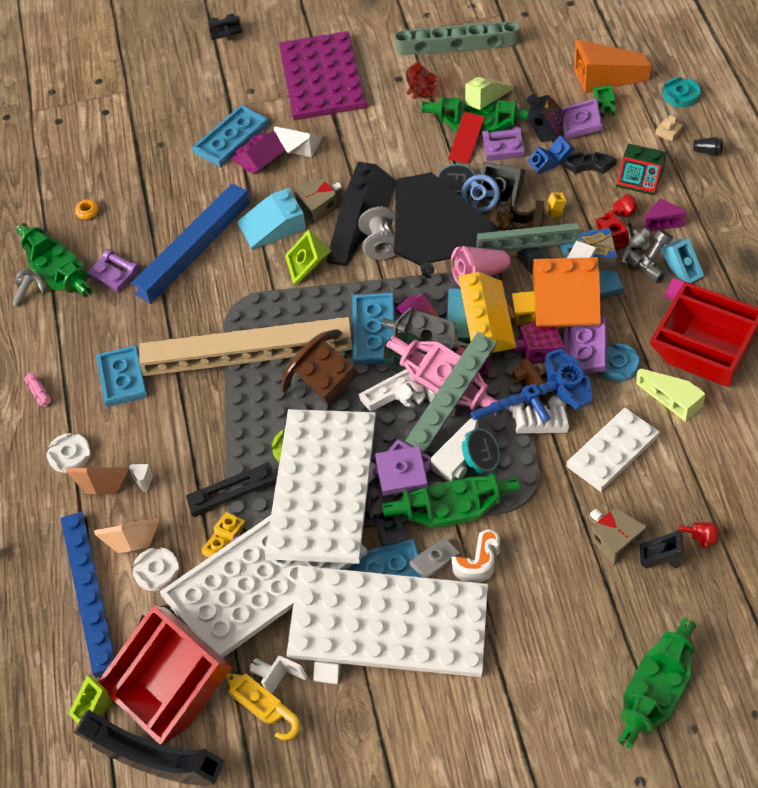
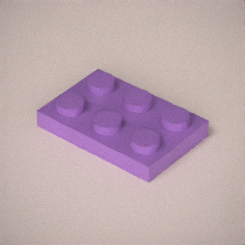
M605 315L600 316V326L564 327V351L581 363L579 367L585 371V374L607 371V318Z

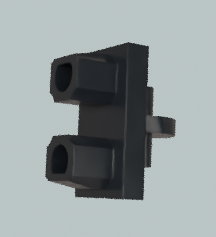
M232 13L228 14L225 17L226 19L223 20L218 18L210 19L208 26L211 39L215 40L226 37L227 41L231 40V35L242 33L239 15L235 16Z

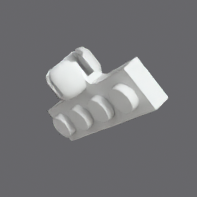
M405 369L359 394L360 401L372 412L396 399L400 400L404 406L414 408L415 404L412 400L420 405L425 398V391L423 386L415 381L408 370Z

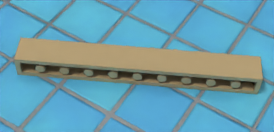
M349 317L139 343L140 366L143 376L291 358L315 336L333 329H339L342 334L336 340L330 339L326 342L337 352L353 350Z

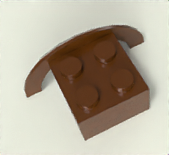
M339 329L328 330L318 334L293 357L282 377L281 389L283 393L291 387L292 377L296 373L311 387L316 395L326 404L330 405L359 375L354 366L326 342L330 339L336 340L342 334Z

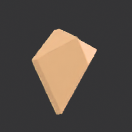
M158 518L131 522L94 530L99 539L117 553L129 552L150 547L159 520Z

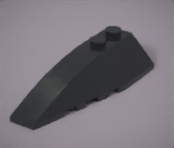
M357 162L338 215L327 263L347 266L358 251L361 242L368 237L359 229L358 221L362 213L373 207L388 208L396 186V180L377 164Z

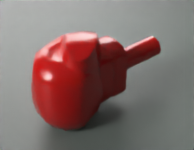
M625 194L622 199L612 204L613 209L605 213L604 216L609 213H616L619 217L621 215L630 216L635 213L638 207L637 201L632 195Z
M699 522L694 523L693 527L678 526V530L692 533V539H697L701 548H709L710 545L718 542L719 527L715 523Z

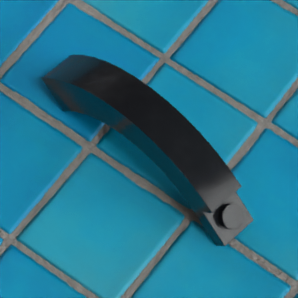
M89 709L84 712L74 731V734L90 742L92 748L121 763L154 776L179 783L214 785L225 763L223 759L206 749L182 750L146 740L116 726Z

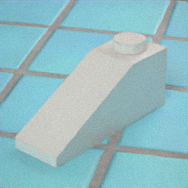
M471 418L431 457L432 471L446 481L462 479L466 474L468 464L463 456L462 442L465 441L464 436L467 432L478 428V419L473 420Z

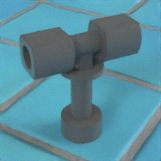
M659 229L654 236L657 241L649 254L641 255L637 251L631 250L625 258V261L634 268L644 270L645 276L655 283H661L666 276V272L656 266L658 261L655 258L663 245H669L673 239L672 235Z

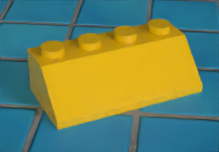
M481 272L458 276L471 341L479 331L497 342L492 353L516 348L502 281Z

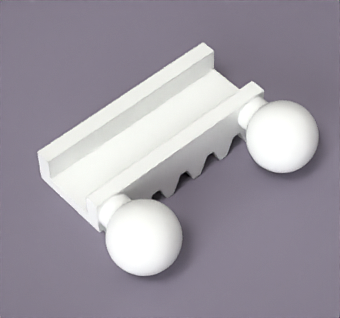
M557 395L550 398V409L544 406L551 418L546 423L542 422L534 408L530 409V406H527L523 409L524 401L508 408L513 412V419H516V433L568 432L569 423L565 411L566 403Z

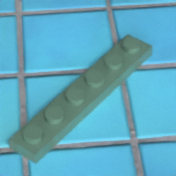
M479 331L476 333L405 440L407 444L412 447L420 446V451L426 453L496 347L497 342Z

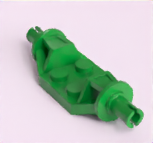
M441 95L439 103L422 101L421 113L438 114L439 122L446 123L456 132L464 112L485 116L479 134H482V131L496 132L503 131L510 126L515 127L517 120H527L529 109L518 108L517 100H513V102L497 100V103H491L479 110L466 105L465 101H461L460 97L445 98V95ZM445 109L455 111V118L446 114ZM511 114L510 118L499 121L500 115Z
M21 223L25 229L20 225L17 226L16 232L22 236L20 243L26 252L30 269L34 273L39 274L44 283L52 290H66L70 293L79 291L85 298L88 297L85 291L89 295L93 293V287L87 283L88 273L83 263L61 242L45 234L42 228L33 227L30 229L26 223Z
M489 473V476L463 478L428 485V488L410 492L403 490L402 500L382 503L384 518L405 513L409 522L415 521L432 529L477 521L495 504H499L500 494L520 491L519 481H517V476L497 481L494 474ZM490 492L492 496L482 502L479 501L480 495ZM425 506L427 514L414 512L412 507Z
M682 618L676 632H664L661 641L644 655L623 694V710L620 718L626 726L617 741L622 746L626 742L627 749L633 748L639 733L649 734L654 728L668 722L690 681L691 655L695 650L693 644L689 641L693 630L696 628V624L692 620H690L687 626L688 619ZM650 713L654 714L650 719L647 718Z

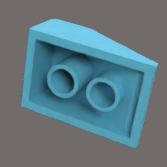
M289 188L270 194L237 221L252 250L306 230L304 213Z

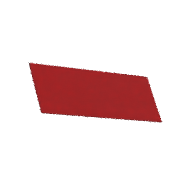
M464 112L448 160L469 163L485 116Z

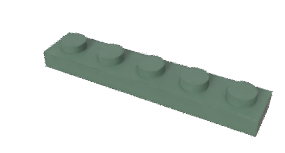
M578 223L479 233L477 234L476 248L506 251L576 243L578 241L579 226Z

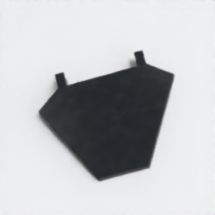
M432 172L396 180L394 254L419 265L424 279L431 278V273L435 271L430 263L451 259L453 250L456 247H476L477 234L497 232L499 227Z

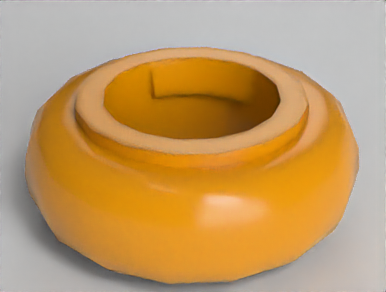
M83 200L75 208V214L82 220L94 218L99 211L98 204L93 200Z

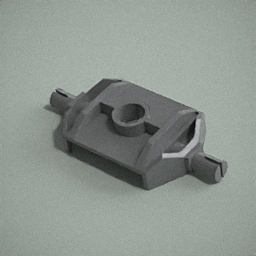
M408 308L396 321L383 318V322H381V326L392 329L394 335L408 333L406 342L410 344L416 337L421 342H424L422 340L423 333L431 331L432 339L428 342H439L451 351H456L462 346L467 348L469 345L458 340L456 325L452 320L442 319L413 310L412 308Z

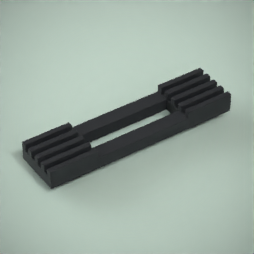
M269 462L186 495L190 512L193 517L214 510V507L253 491L258 492L276 485V479ZM248 479H251L252 483L247 484L245 486H242L240 488H237L215 498H210L211 494H214L216 492L239 484L243 481H246Z

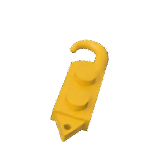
M229 673L226 675L230 686V695L264 723H275L282 717L291 723V731L287 734L277 732L275 734L280 740H290L298 734L301 726L299 718L284 706L279 699L246 673L244 675Z

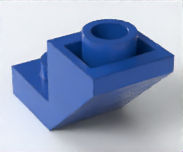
M559 136L549 150L538 147L527 162L536 173L540 174L561 165L562 159L570 156L574 148L565 137Z

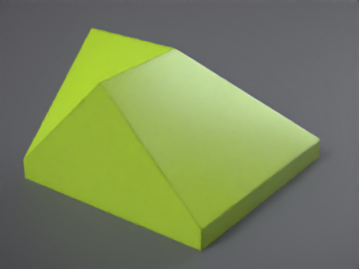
M309 229L285 255L294 285H298L331 252L315 233Z

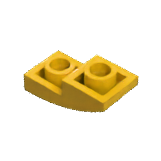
M226 512L214 526V534L202 548V555L211 557L230 544L236 534H241L245 520Z

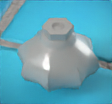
M644 228L639 232L636 229L632 231L634 235L629 239V246L646 250L651 245L649 243L650 230Z

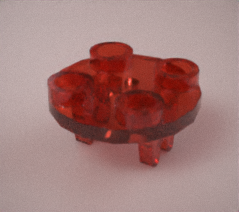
M416 62L407 69L406 80L410 86L407 94L413 93V99L419 96L422 98L432 97L436 92V75L430 73L419 62Z

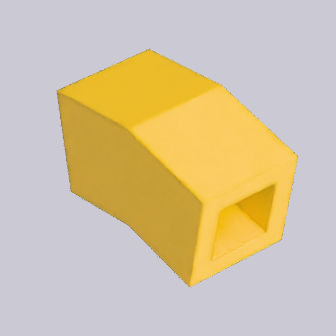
M562 192L551 193L547 201V211L551 219L563 216V208L567 201Z

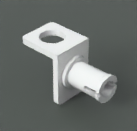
M278 656L273 665L267 664L258 658L253 660L257 665L253 663L250 665V672L263 678L261 683L271 694L286 672L303 680L307 678L300 664Z

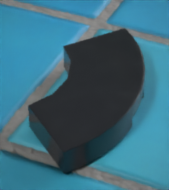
M583 152L562 159L561 165L575 175L588 170L604 174L616 165L617 159L599 152H595V154H583Z

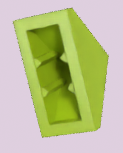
M87 675L69 712V715L77 723H79L84 712L88 709L101 716L113 706L106 689L91 675Z

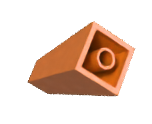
M577 40L575 43L574 70L585 93L593 92L595 87L612 85L613 88L647 81L650 78L652 63L648 61L643 53Z

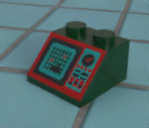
M628 143L622 158L616 187L655 195L665 169L667 152Z

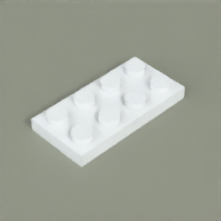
M624 408L567 461V467L602 492L659 437V431Z

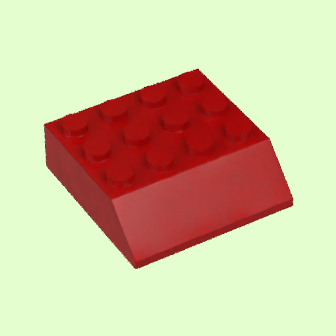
M684 281L653 334L650 345L667 364L729 388L758 334V308Z
M152 605L98 682L106 689L110 698L159 744L164 745L190 727L233 666L167 608Z

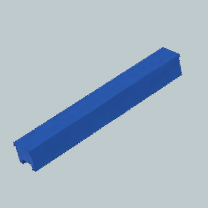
M232 183L132 282L137 287L136 296L151 304L250 204L248 190Z

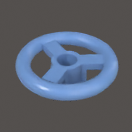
M478 174L470 177L464 183L461 197L469 203L467 190L471 185L470 194L474 199L471 205L480 213L492 210L498 203L500 190L492 177ZM484 180L490 183L493 190H486L483 185L478 184L476 181ZM482 190L483 194L478 197L477 192ZM494 196L489 205L482 208L477 207L479 202L485 199V197Z

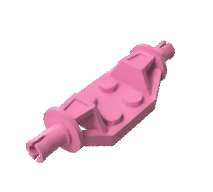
M393 335L390 338L392 341L389 340L386 347L402 355L400 365L406 367L412 378L435 394H437L461 357L439 342H419L415 339L408 345ZM419 349L428 353L425 355L416 350ZM478 372L473 382L481 389L479 390L471 383L457 405L470 407L474 411L480 405L486 407L490 403L499 401L487 394L490 385L485 384Z

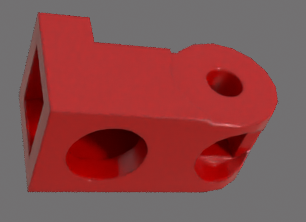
M613 213L596 219L598 230L610 228L615 251L629 245V230Z

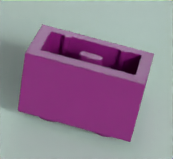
M264 131L250 139L246 145L238 148L232 160L252 174L263 168L286 149L274 131L269 133Z

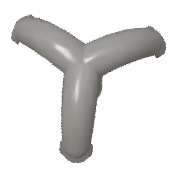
M28 268L16 274L15 284L21 285L13 298V306L17 307L21 303L32 280L37 282L41 294H43L45 286L39 274L33 273Z

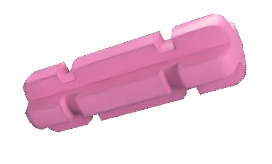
M28 373L24 379L26 384L29 385L28 387L34 397L37 398L39 405L47 407L51 403V398L36 374Z

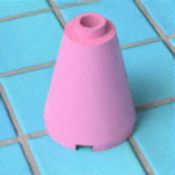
M467 246L456 247L451 256V261L455 260V267H451L452 273L459 286L458 276L481 272L492 277L506 271L511 262L509 255L503 250Z

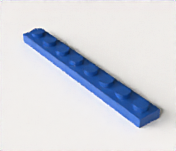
M78 512L61 517L60 519L92 673L96 678L104 674L114 660L115 654L83 512Z

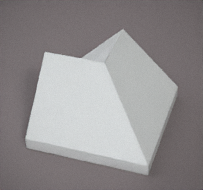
M274 127V131L287 153L312 158L322 140L320 135Z

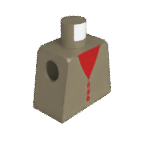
M321 178L293 188L297 203L314 224L338 207L337 195L343 193L340 183L337 182L329 186Z
M613 508L606 515L598 509H594L588 516V519L594 524L591 532L592 540L613 565L645 539L646 526L617 508Z

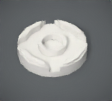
M66 433L58 436L50 443L46 456L52 468L56 471L67 473L66 468L83 467L86 465L91 456V449L87 439L82 435Z
M166 548L147 549L136 558L133 565V576L140 587L149 591L163 590L177 579L179 573L177 558L173 552Z

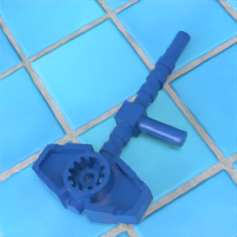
M557 349L546 354L545 364L548 381L545 384L542 383L536 387L535 383L523 387L522 392L517 395H511L509 398H503L499 402L490 403L486 407L471 412V417L473 420H477L525 401L526 404L531 403L542 422L546 423L551 418L539 400L540 395L557 390L556 395L561 400L570 404L572 408L579 410L591 405L593 400L589 376L579 367L581 363L570 354H566L564 350Z

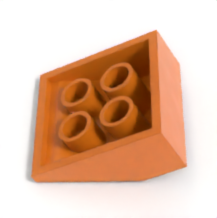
M598 257L534 259L532 273L536 327L600 326Z

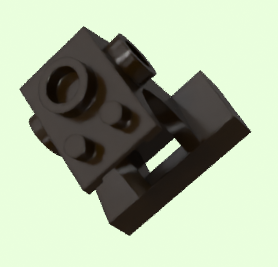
M510 197L507 202H503L505 207L498 211L496 221H499L498 230L500 231L542 227L544 201L536 200V207L530 212H519L512 205V197Z

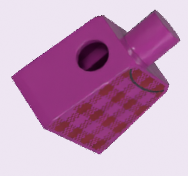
M536 322L520 328L519 339L515 340L516 348L511 349L512 353L523 352L526 359L528 358L533 363L545 362L547 353L557 349L564 350V345L556 327H536Z

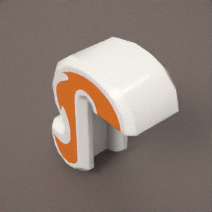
M486 529L479 533L475 560L452 557L453 574L458 579L464 582L481 583L492 576L495 566L494 555L498 556L500 553V537L498 533L491 529Z

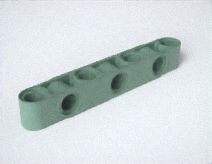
M511 21L399 31L395 34L396 52L399 55H414L515 46L519 43V24Z

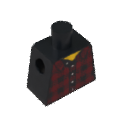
M536 94L530 95L526 100L530 105L527 120L539 140L544 142L558 137L565 114L564 110L550 95H544L539 98Z

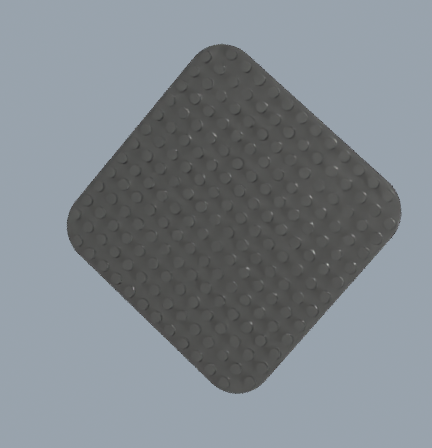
M447 272L431 274L432 277L428 279L418 275L251 293L231 307L225 318L224 333L349 317L353 348L352 295L394 293L396 321L401 314L395 311V308L409 296L424 293L438 316L447 320L449 289L461 288L455 281L453 273ZM502 282L505 298L512 308L510 292ZM513 318L510 320L514 339L518 340L515 320ZM431 331L423 333L422 340L424 342L432 339ZM511 349L490 354L488 375H482L481 377L485 384L490 385L487 394L497 401L509 398V396L514 394L517 395L525 387V381L516 384L511 377L512 372L521 365L520 352L512 353ZM353 350L338 351L340 355L354 366L359 375L330 405L326 404L316 395L311 387L296 373L292 377L291 387L285 393L282 392V377L293 357L225 366L226 479L269 462L277 482L279 462H277L273 455L272 442L274 437L285 429L288 409L370 412L360 401L359 394L398 374L390 369L393 363L354 365ZM396 352V361L400 363L402 355ZM472 382V384H473L476 388H478L479 390L481 389V388H480L479 386H477L474 382ZM426 397L420 405L412 400L415 404L414 408L406 407L400 400L396 399L372 411L376 414L371 456L373 464L377 465L375 454L387 452L397 439L406 443L405 440L431 403ZM524 401V408H523V409H525L527 406H529L528 404H526L525 401ZM457 405L455 416H449L425 454L432 457L472 418L471 412L473 411L470 407ZM480 405L475 410L481 409L483 407ZM509 409L500 410L497 415L492 413L478 419V428L490 432L498 444L500 453L498 465L487 473H477L476 469L468 465L467 472L463 478L489 476V473H493L495 479L499 481L517 476L520 491L500 494L499 504H495L484 516L504 514L517 510L533 497L539 483V467L533 433H516V419H513V412ZM432 468L426 474L427 485L448 482L433 472ZM375 476L368 483V492L373 493L370 516H365L363 528L376 527L373 515L383 512L382 503L402 500L403 492L383 495L380 479ZM248 479L239 484L226 488L227 492L252 483L251 479ZM276 485L258 492L253 491L227 502L229 514L245 520L243 528L245 532L271 515ZM490 492L480 495L479 501L482 502L492 495ZM425 506L412 507L414 512L427 514ZM405 513L398 515L402 524L417 523L415 521L409 522Z

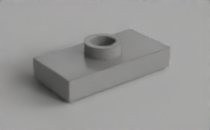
M443 537L412 559L410 566L422 578H430L451 563L452 557H459L460 552Z

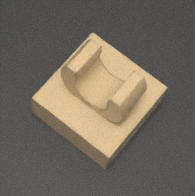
M669 115L668 119L665 118L656 129V135L673 142L682 131V124L677 123L676 117Z

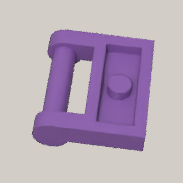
M514 127L513 130L496 132L482 131L486 161L525 157L520 127ZM515 137V139L489 141V140H494V139H502V138Z
M106 249L103 256L87 273L90 279L119 293L139 273L140 265L135 262L131 263L115 255L114 251ZM112 261L127 269V271L123 272L109 265V263Z

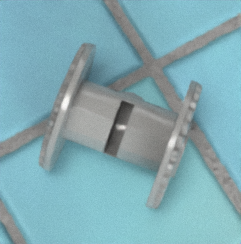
M373 207L362 213L359 218V229L364 234L369 235L364 240L362 248L364 254L370 259L387 260L396 255L394 254V232L392 231L395 212L390 208Z

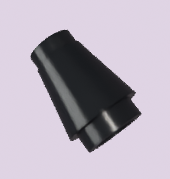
M711 137L694 140L693 151L713 156L722 154L723 139Z

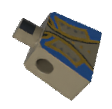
M610 228L582 234L578 237L579 242L596 247L593 257H598L599 271H616L617 255ZM567 248V257L569 256L572 248Z

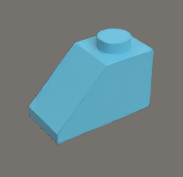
M689 238L676 239L670 242L669 245L662 247L661 251L668 267L682 281L692 283L704 276Z

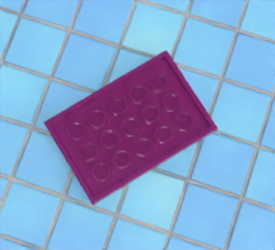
M349 31L279 42L293 120L366 108Z

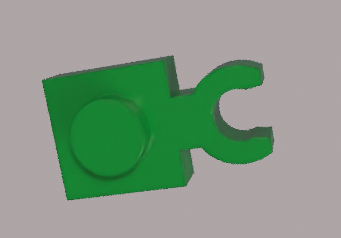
M612 85L593 88L594 99L597 98L599 107H601V117H605V111L607 110L611 111L612 116H614L615 96Z

